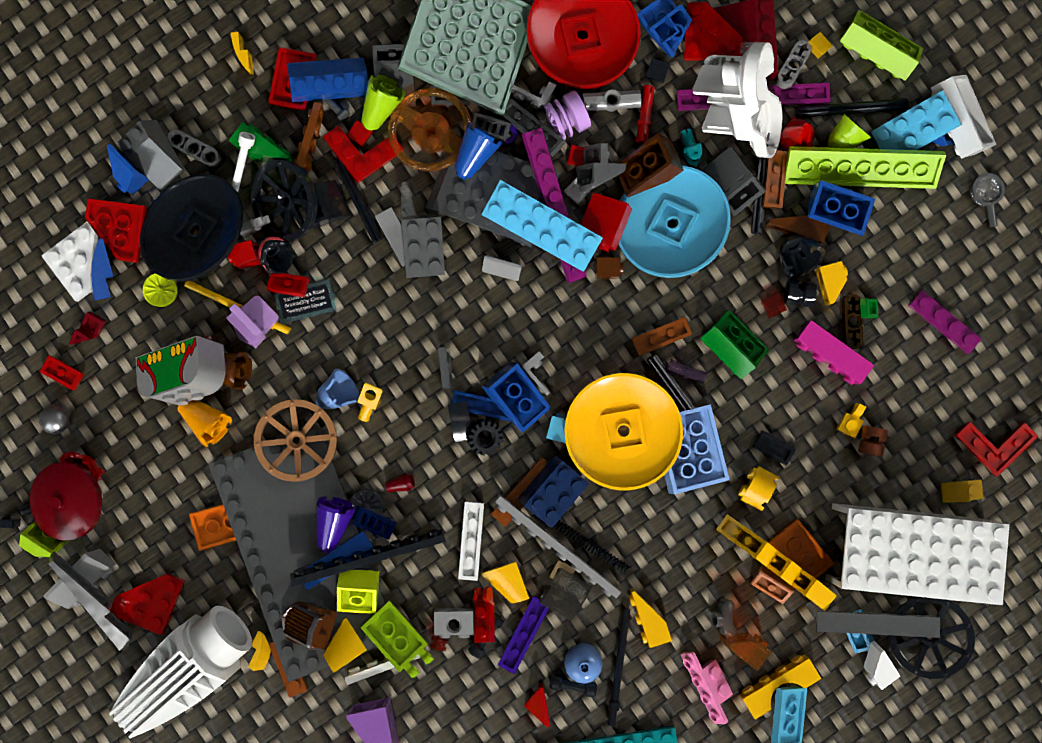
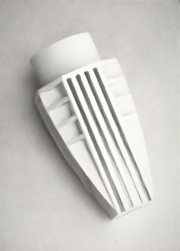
M223 606L213 607L203 617L195 614L172 631L149 655L128 682L109 715L114 714L115 718L113 720L118 722L120 728H124L125 734L128 731L133 732L128 736L132 738L186 711L212 693L241 668L239 658L252 647V637L247 626L233 611Z

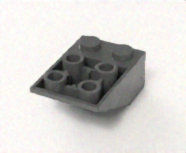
M405 44L373 46L375 77L377 74L387 76L397 82L396 86L399 89L401 87L404 88L406 94L396 108L416 107L415 76L397 69Z
M732 146L701 170L714 179L721 187L733 216L739 214L767 191Z

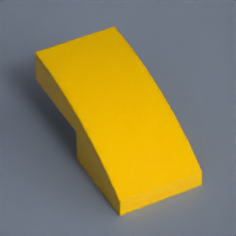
M231 32L233 47L238 59L250 75L254 74L252 55L248 50H244L243 37L239 32Z

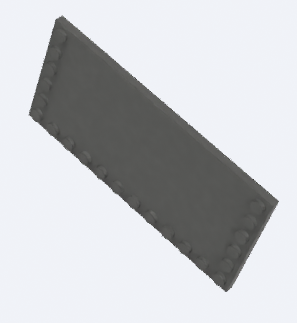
M319 423L314 424L306 433V437L323 435ZM284 435L276 439H286L287 436ZM295 437L293 439V442L295 444H298L300 442V438ZM326 441L306 443L321 458H325L328 452ZM287 444L263 447L264 454L271 464L287 448ZM254 447L209 463L208 465L288 682L329 667L323 657L325 650L306 648L303 645L295 644L286 639L282 629V615L291 605L296 604L297 600L337 611L339 573L329 576L309 590L306 589L304 584L293 587L290 579V573H293L294 570L302 567L306 569L329 554L320 551V548L317 547L316 502L319 497L327 496V500H333V497L347 500L333 460L317 476L298 482L285 481L271 475L259 462ZM301 449L302 474L315 469L319 463ZM294 450L290 452L276 469L295 475ZM351 518L337 548L359 534L358 527L353 518ZM371 564L354 569L374 571ZM380 587L378 588L376 613L386 604ZM337 611L327 647L343 619L347 618L367 650L365 652L377 648L361 629L375 614Z

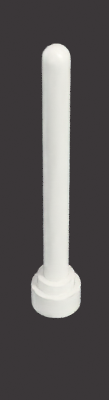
M240 132L238 138L240 152L232 181V186L237 192L239 191L248 149H251L255 142V136L248 132Z

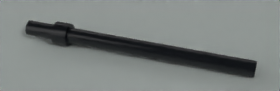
M623 608L612 695L608 703L609 726H615L617 711L620 708L619 694L631 609Z

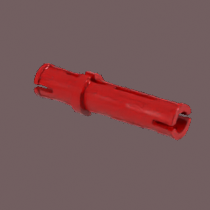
M643 85L640 115L636 123L638 126L636 143L640 141V144L648 141L649 128L652 126L650 119L655 87L651 85Z

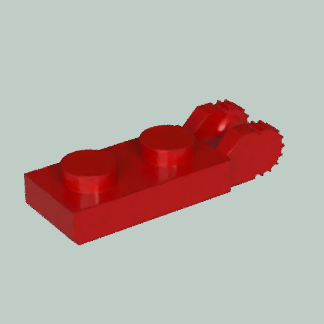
M477 587L473 593V600L475 601L474 643L494 642L493 590L491 587H485L482 591L480 587Z

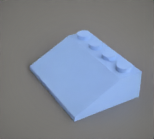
M711 405L680 411L683 425V440L675 463L664 475L668 493L678 494L730 480Z

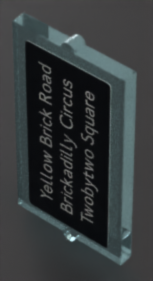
M330 280L309 284L305 297L274 293L278 306L276 310L279 311L282 324L337 310L334 301L335 294L332 293Z

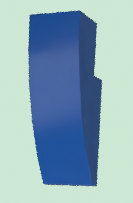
M103 239L97 241L91 262L90 279L94 301L111 297L106 279L113 277Z

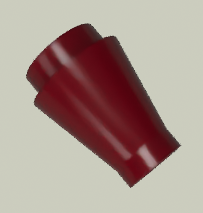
M405 472L390 481H386L385 487L387 492L411 491L412 488H415L413 475Z

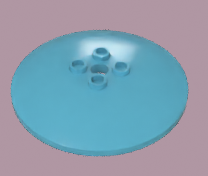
M682 166L684 171L666 183L631 197H626L625 192L622 195L620 201L628 203L632 208V212L620 239L619 246L626 258L638 269L658 277H682L704 268L722 250L728 238L731 224L728 200L718 183L698 169ZM670 220L678 221V225L675 228L668 227Z

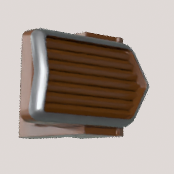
M297 600V603L291 605L282 615L283 634L286 636V639L295 644L303 645L310 649L326 650L338 612Z

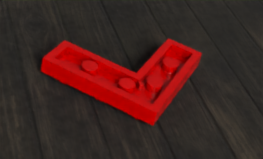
M339 126L323 136L325 142L357 183L404 152L403 147L393 135L363 155L359 153Z
M966 422L954 434L996 477L1038 437L1024 422H1021L997 447L971 422Z

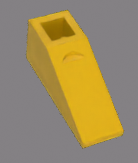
M633 588L630 589L631 595L628 596L631 606H636L637 613L634 615L637 624H641L643 632H640L643 643H648L649 648L671 642L672 639L666 621Z

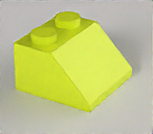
M352 569L339 573L337 611L376 614L379 571Z

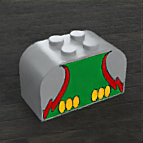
M194 336L135 357L139 392L145 397L175 405H186L189 401L201 400L204 396L215 393L222 386L225 379L226 370L223 344L200 336Z

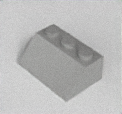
M101 549L85 553L72 567L97 589L100 580L108 578L113 573L111 569L116 564ZM61 579L43 596L45 599L66 609L81 605Z

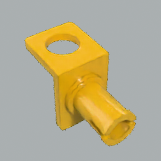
M369 383L364 384L358 399V403L362 404L357 416L358 419L365 422L369 421L372 410H375L382 402L380 397L383 390ZM373 390L376 393V396L367 393L366 391Z

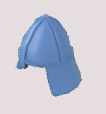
M338 368L334 369L329 378L318 389L316 404L324 409H336L356 403L360 396L358 388L347 373Z

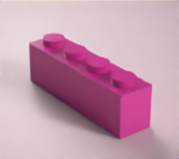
M812 320L807 321L794 338L798 348L805 352L807 350L811 352L815 360L820 363L822 361L829 365L827 368L835 374L840 373L844 376L843 379L851 385L861 384L874 367L871 362Z

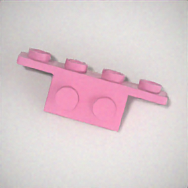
M683 652L681 654L683 664L692 677V682L696 686L700 698L709 712L710 719L715 724H726L728 719L720 704L731 697L733 693L717 660H710L701 667L694 652Z

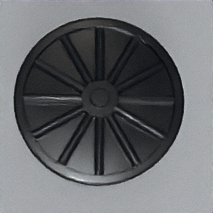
M359 490L349 500L353 503L352 507H356L352 518L358 523H372L382 513V499L373 490Z

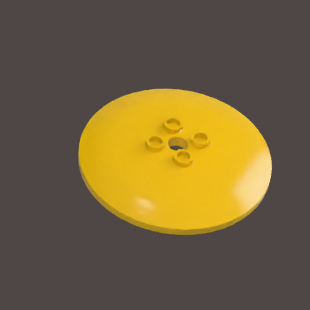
M615 373L594 380L579 392L567 413L565 442L572 461L588 479L609 489L635 490L656 482L673 466L682 446L683 425L676 403L663 387L641 375ZM622 425L627 426L630 430L626 436H622L618 432V428Z

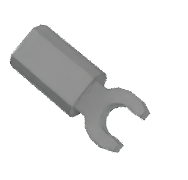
M261 216L243 223L240 234L245 237L261 230L262 226L271 223L269 216Z

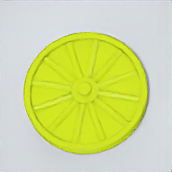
M156 273L150 275L143 284L144 298L153 306H168L177 297L178 286L176 281L165 279Z

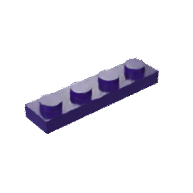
M533 595L498 662V666L513 674L516 673L550 607V603Z

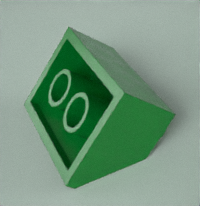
M727 310L700 338L740 379L755 369L769 351L730 310Z

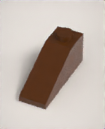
M808 215L770 219L765 225L788 235L800 234L807 236L820 245L824 243L830 227L829 224L808 218Z

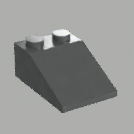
M157 120L138 121L118 141L126 158L159 190L164 189L184 170Z

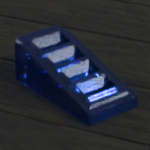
M359 506L351 524L389 540L396 526V521ZM363 513H366L367 515L363 523H360ZM371 516H373L374 518H373V520H372V522H371V525L368 526L367 524H368V522H369ZM378 519H380L381 522L378 526V529H376L375 526L378 522ZM386 522H387L388 524H387V526H386V528H385V531H382L383 528H384V526H385V524H386Z

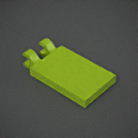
M388 601L361 627L397 671L401 672L405 669L411 678H415L420 673L410 663L417 655L426 664L434 660L433 656L425 649L429 644L391 601Z

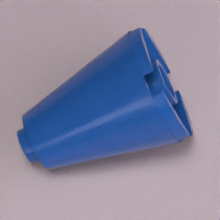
M469 122L466 126L454 170L457 171L456 175L464 180L466 178L471 179L502 144L500 140L496 143L494 141L495 137L481 128H471L472 124Z

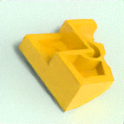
M516 561L482 572V576L510 603L529 599L527 588Z
M347 618L343 619L323 654L333 673L367 650Z

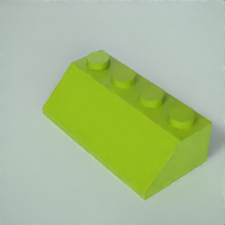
M859 9L840 40L845 48L853 49L863 59L873 61L878 68L886 69L891 72L893 77L903 79L904 81H906L918 65L923 51L921 46Z

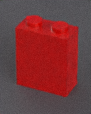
M593 192L580 225L603 237L598 245L599 249L609 252V249L616 251L632 208L626 202Z

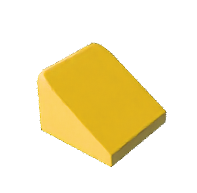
M821 32L808 41L812 46L811 52L818 59L833 46Z

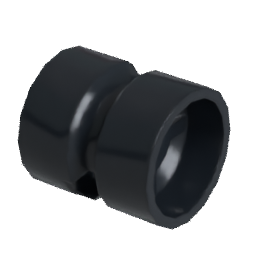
M788 279L784 289V304L797 305V303H800L801 306L813 307L816 300L817 285L815 282L804 281L801 284L798 280Z

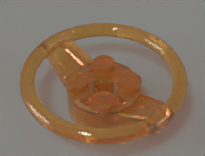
M425 88L410 93L395 108L390 117L388 135L393 151L403 163L421 171H437L447 168L456 162L462 139L451 132L447 120L442 115L431 112L421 114L407 107V105L425 96L445 98L452 102L460 111L464 121V133L468 122L471 123V118L463 102L452 93L438 88ZM397 121L402 123L412 133L416 144L424 152L433 154L444 151L452 155L441 162L431 164L420 163L411 159L402 151L396 137ZM434 130L436 134L429 137V132Z

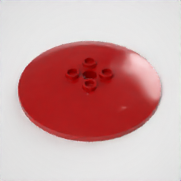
M535 0L528 15L527 41L534 60L548 76L569 87L591 89L613 82L629 68L639 48L640 24L635 8L630 0ZM584 31L587 34V38L580 39L577 33Z

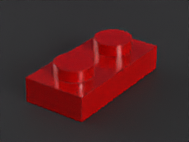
M273 273L270 275L266 289L268 292L305 297L310 280L304 276Z
M48 355L39 371L75 391L84 376V373L51 355Z

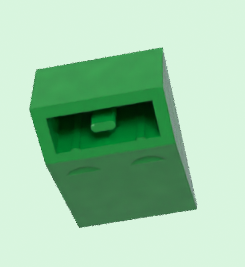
M242 122L228 140L240 150L238 142L240 132L253 134L255 142L251 149H248L247 156L253 161L267 163L278 159L290 161L294 159L283 147L279 148L270 137L264 136L251 123L247 126Z

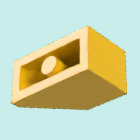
M842 261L815 269L825 306L836 301L847 281L848 271Z

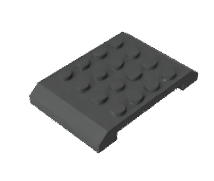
M452 138L425 208L532 247L533 243L481 215L500 180L542 203L530 162L496 151L471 179L466 178L464 180L456 175L457 171L454 170L462 139Z

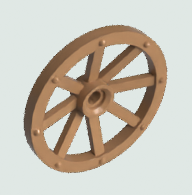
M286 400L272 406L260 418L254 433V449L259 462L271 475L285 481L298 482L317 476L331 463L337 448V432L332 419L321 407L305 400ZM296 406L305 407L315 412L301 431H299ZM290 407L293 431H289L272 416L280 410ZM321 417L328 428L329 434L306 437V433L318 418ZM267 422L286 435V439L262 441L263 430ZM295 437L300 438V442L298 444H295L293 442V439ZM330 440L329 449L324 459L306 444L307 442ZM287 444V448L271 464L264 454L263 447ZM301 449L319 463L315 469L302 474ZM292 450H294L295 475L276 469Z

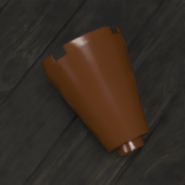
M224 353L226 370L224 385L235 390H243L247 386L244 383L246 379L250 380L252 373V360L247 357L248 353Z

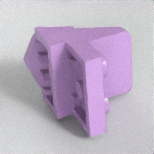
M254 296L240 308L234 304L229 308L232 313L226 318L233 325L239 340L252 345L255 349L266 338L265 334L279 319L278 315L260 296Z

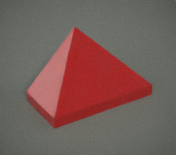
M539 683L524 707L546 727H550L544 685Z

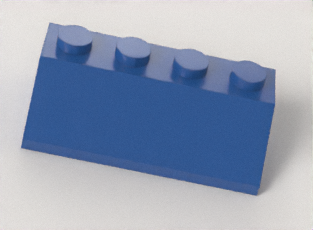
M364 58L287 63L292 102L366 96L368 75Z

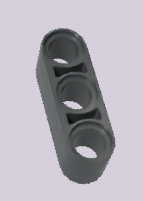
M180 130L169 132L167 139L171 146L211 168H218L222 165L223 157L213 147ZM182 137L181 142L175 144L176 139ZM199 145L198 151L192 153V148ZM215 154V159L209 162L210 155Z

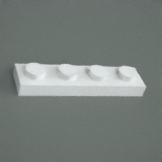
M465 501L458 579L478 581L484 503Z
M417 655L413 660L420 658V656ZM386 657L379 662L377 659L372 660L363 668L356 666L349 669V673L345 676L346 684H352L392 669L394 666Z

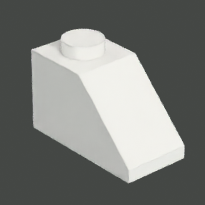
M875 641L871 642L864 664V669L868 673L866 678L873 686L876 684L883 690L898 679L900 675L886 652Z

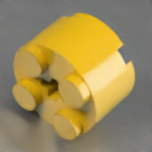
M757 466V468H751L747 475V478L750 480L747 485H742L738 495L741 496V501L762 511L764 507L761 505L764 502L768 503L777 486L774 480H779L780 477Z

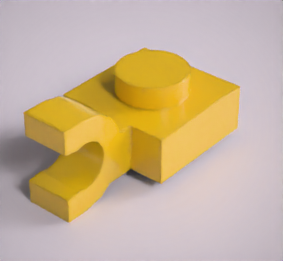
M855 403L850 414L844 413L836 429L856 438L864 422L859 417L864 413L866 406Z

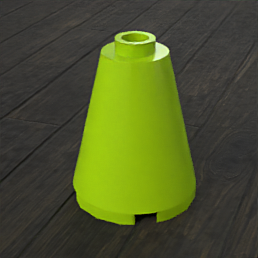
M377 74L373 78V75H371L368 80L361 122L366 129L371 131L379 129L406 94L403 87L399 89L396 86L397 82L387 76Z

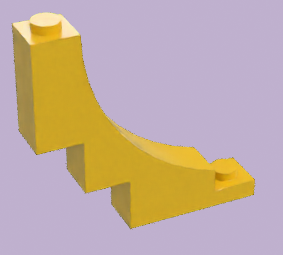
M728 514L716 528L718 532L824 611H826L837 596L816 578Z

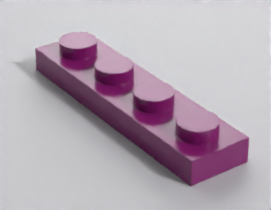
M923 290L919 291L908 305L966 354H970L982 340Z

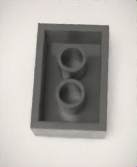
M436 214L401 217L406 278L445 275L441 216Z

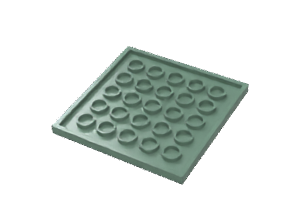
M420 0L397 69L502 116L504 115L512 91L511 88L514 85L527 46L526 28L532 6L521 0Z

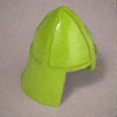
M843 114L829 135L827 147L856 148L871 137Z

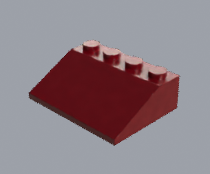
M748 0L713 8L743 37V54L754 42H767L771 44L774 55V71L766 77V81H773L779 74L774 0Z

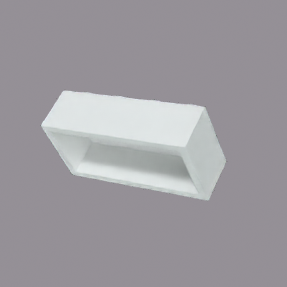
M967 75L952 76L931 87L932 96L944 90L962 123L961 126L948 132L950 138H953L955 143L954 149L957 155L965 158L996 145Z

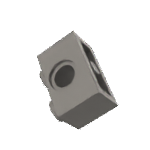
M474 608L435 609L434 635H439V638H450L451 635H458L459 638H469L470 635L474 634ZM456 619L460 625L457 628H453L450 626L449 621Z

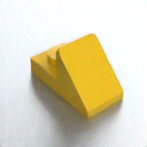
M980 479L940 483L942 502H970V500L984 499L982 481Z

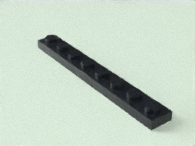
M431 529L427 531V534L420 536L419 534H414L403 541H391L386 546H373L369 551H356L351 556L345 558L339 556L327 563L318 562L313 567L307 569L304 567L298 568L293 573H290L291 583L294 587L446 542L441 529Z

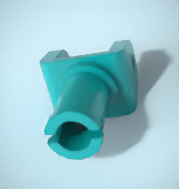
M687 129V133L686 130L680 132L685 146L683 157L688 165L696 167L700 164L701 143L695 142L691 129Z

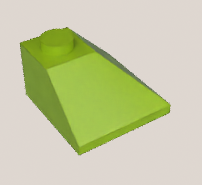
M34 521L21 533L19 546L35 557H50L54 551L57 553L69 540L52 538L42 531L36 521Z

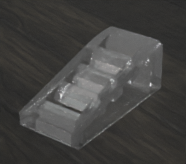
M402 182L401 217L417 216L409 185L407 182Z

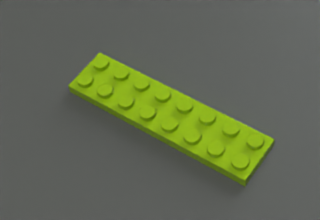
M789 146L785 184L814 185L822 180L836 186L936 189L946 153L944 151Z

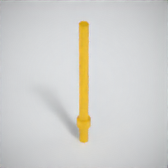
M190 280L185 283V287L229 308L234 304L239 308L243 306ZM278 321L271 328L287 335L291 330L290 327Z

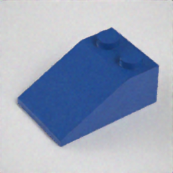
M508 363L481 386L491 400L522 433L551 409L518 363Z

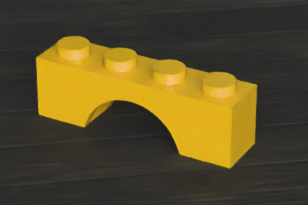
M805 654L794 657L788 665L779 666L776 668L775 673L770 676L765 675L761 677L757 684L754 686L749 685L742 690V693L739 695L754 719L772 710L771 697L780 685L795 683L806 689L821 679L814 665Z

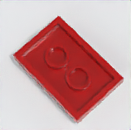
M279 47L268 102L270 105L302 111L308 110L309 101L292 102L287 63L317 61V54Z

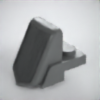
M598 143L584 147V165L577 166V185H579L581 193L592 190L625 171L626 164L608 163L610 155L608 143Z

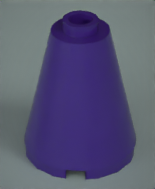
M327 496L317 499L316 531L317 547L320 548V551L330 553L337 548L356 509L355 506L352 507L353 503L338 497H333V500H327Z

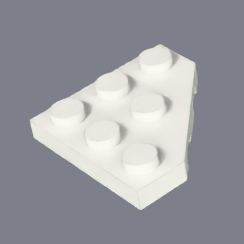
M85 222L42 255V258L77 302L92 292L90 279L91 262L97 241L101 239L89 222Z

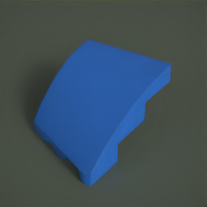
M655 0L637 13L639 22L647 33L672 58L692 21L682 4L677 7L673 0Z

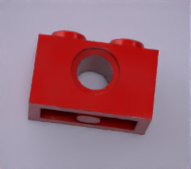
M252 240L235 244L228 255L229 262L242 270L261 265L258 257L259 245Z

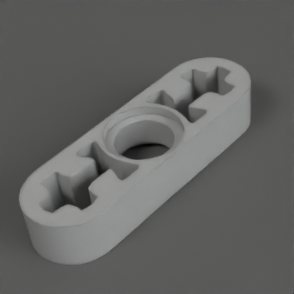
M801 40L795 44L777 76L776 84L779 88L789 89L794 84L812 50V46L808 41ZM805 49L800 57L798 55L799 51ZM792 61L797 62L799 67L792 68L789 63ZM787 73L790 74L789 79L787 81H783Z

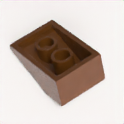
M660 133L656 134L618 163L626 164L625 171L618 175L626 197H631L666 183L684 171L672 140Z

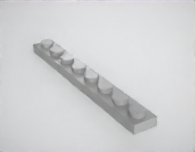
M500 493L494 499L497 503L496 507L501 512L505 513L507 511L512 515L511 519L518 525L524 524L527 527L526 531L533 537L539 536L542 539L541 543L548 549L554 548L557 551L556 555L563 561L567 559L573 563L571 567L578 573L583 571L587 575L586 579L593 585L598 583L602 587L601 591L608 597L613 595L617 598L620 595L621 591L619 588Z

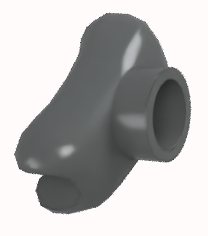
M722 599L717 604V611L711 613V622L714 627L719 628V632L722 635L734 637L737 631L733 623L735 604L732 600Z

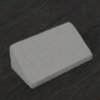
M487 255L484 256L483 272L514 281L519 280L522 270L520 264Z

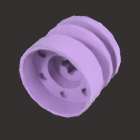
M575 90L563 95V106L557 99L553 100L554 108L551 103L544 105L546 117L552 131L564 140H566L565 132L569 137L573 136V126L579 133L591 128V121L587 110Z

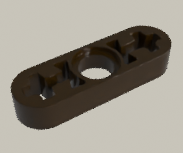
M857 294L847 295L842 301L843 343L852 350L860 348L863 344L861 298ZM852 298L853 301H856L853 311H857V313L848 314V311H852V306L848 304V301ZM851 316L857 319L855 327L848 325V319ZM848 330L858 331V333H853L854 339H857V343H854V346L852 343H849V339L852 338V333H848Z

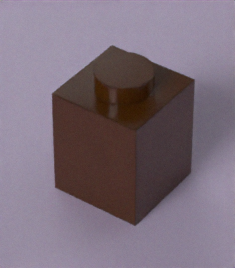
M620 257L596 258V279H619L620 274H623V263H620Z

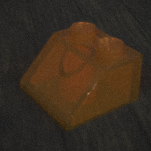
M749 632L737 633L734 637L721 635L719 638L726 647L757 671L772 653L767 648L769 644L756 633L754 636Z

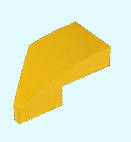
M258 631L252 642V647L256 651L248 665V668L253 671L264 670L271 653L264 633Z

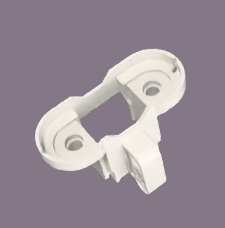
M754 42L743 56H708L700 69L692 89L693 94L709 95L707 103H712L702 126L703 132L734 135L737 140L749 141L755 154L763 158H772L775 155L782 130L781 101H779V97L768 90L766 77L774 71V55L770 43ZM768 132H769V133H770V137H769V140H768V142H767V135H768Z

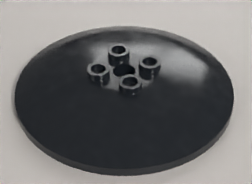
M212 174L191 175L178 180L165 189L151 205L141 229V252L148 267L165 279L189 281L204 276L220 265L234 248L243 225V205L236 189L225 179ZM199 228V231L194 234L195 229Z

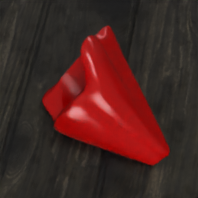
M803 119L791 120L781 132L779 146L787 152L789 151V146L813 147L812 142L815 140L813 125Z

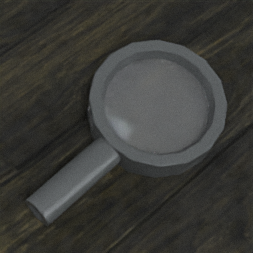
M985 173L972 181L970 195L976 204L986 206L989 226L991 228L998 226L994 204L1003 198L1005 186L999 176Z

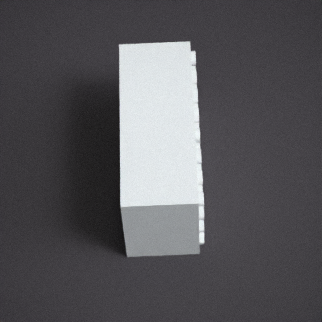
M832 503V509L847 514L842 576L834 577L826 574L825 580L841 589L1003 605L1009 524L982 518Z

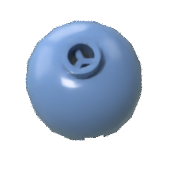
M579 643L574 647L572 646L567 651L564 659L567 674L577 683H590L597 679L602 671V657L597 648L591 644Z

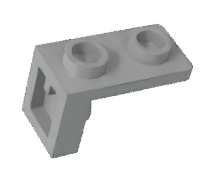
M549 82L547 87L543 86L539 97L515 85L511 89L516 99L520 101L526 100L535 109L540 110L542 108L545 110L544 105L550 102L556 90V85Z
M538 352L522 368L528 378L536 383L535 387L540 394L544 393L547 396L549 391L530 371L532 368L536 370L543 364L541 360L544 356Z

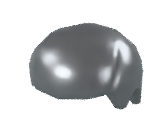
M58 403L49 405L40 413L39 424L47 433L53 435L62 433L70 424L69 416L71 413L64 405Z

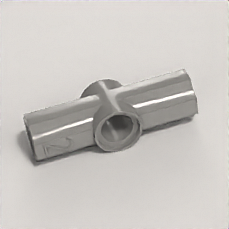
M609 90L600 93L583 94V104L587 111L607 110L612 112L617 109L641 108L640 90ZM613 97L617 102L610 104L607 99Z

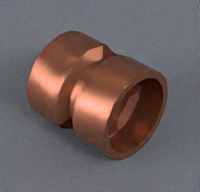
M863 425L861 432L863 440L859 442L857 452L883 457L885 450L883 442L887 440L888 430ZM870 437H876V442L869 441Z

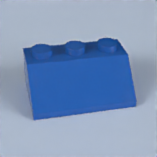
M820 180L814 184L808 201V218L864 236L875 199Z

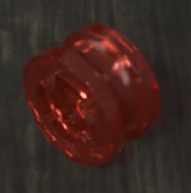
M432 636L431 640H433V643H430L429 647L439 651H446L447 647H445V644H448V640Z

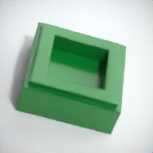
M860 299L861 318H878V300Z

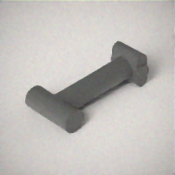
M333 99L324 100L338 115L337 119L342 122L350 115L347 109L343 110Z

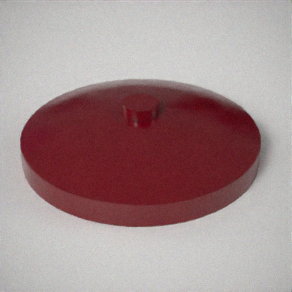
M59 462L45 467L36 476L30 491V508L37 525L47 535L58 540H73L88 534L97 524L102 511V494L97 480L88 469L74 462Z

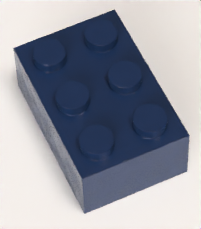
M554 455L518 499L527 509L552 528L589 483L557 455Z

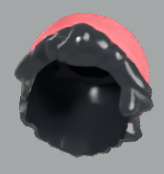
M279 237L266 238L260 243L258 248L260 264L268 269L270 274H281L288 271L295 256V253L291 251L292 246Z

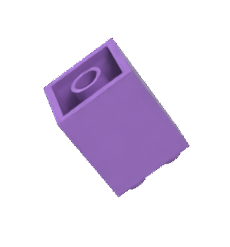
M390 697L351 706L346 715L347 720L364 743H399Z

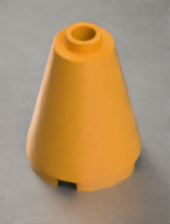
M199 400L189 401L186 405H178V412L200 443L208 447L209 443L214 445L222 439L229 430L226 427L228 422L232 423V418L228 414Z

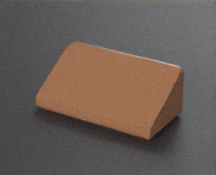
M763 564L750 582L751 585L782 604L794 592V587Z

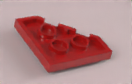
M707 2L687 3V13L692 21L685 33V61H701L711 55L743 56V37Z
M88 199L85 218L110 248L116 259L139 263L141 251L140 235L147 207Z
M167 573L115 596L110 611L119 619L163 635L186 580Z

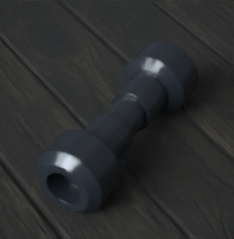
M494 613L496 630L501 628L504 619ZM472 643L468 648V652L475 658H481L487 643Z
M551 675L549 685L551 690L571 689L576 690V692H582L586 697L592 698L596 695V682L592 681L582 684L562 679L561 675Z

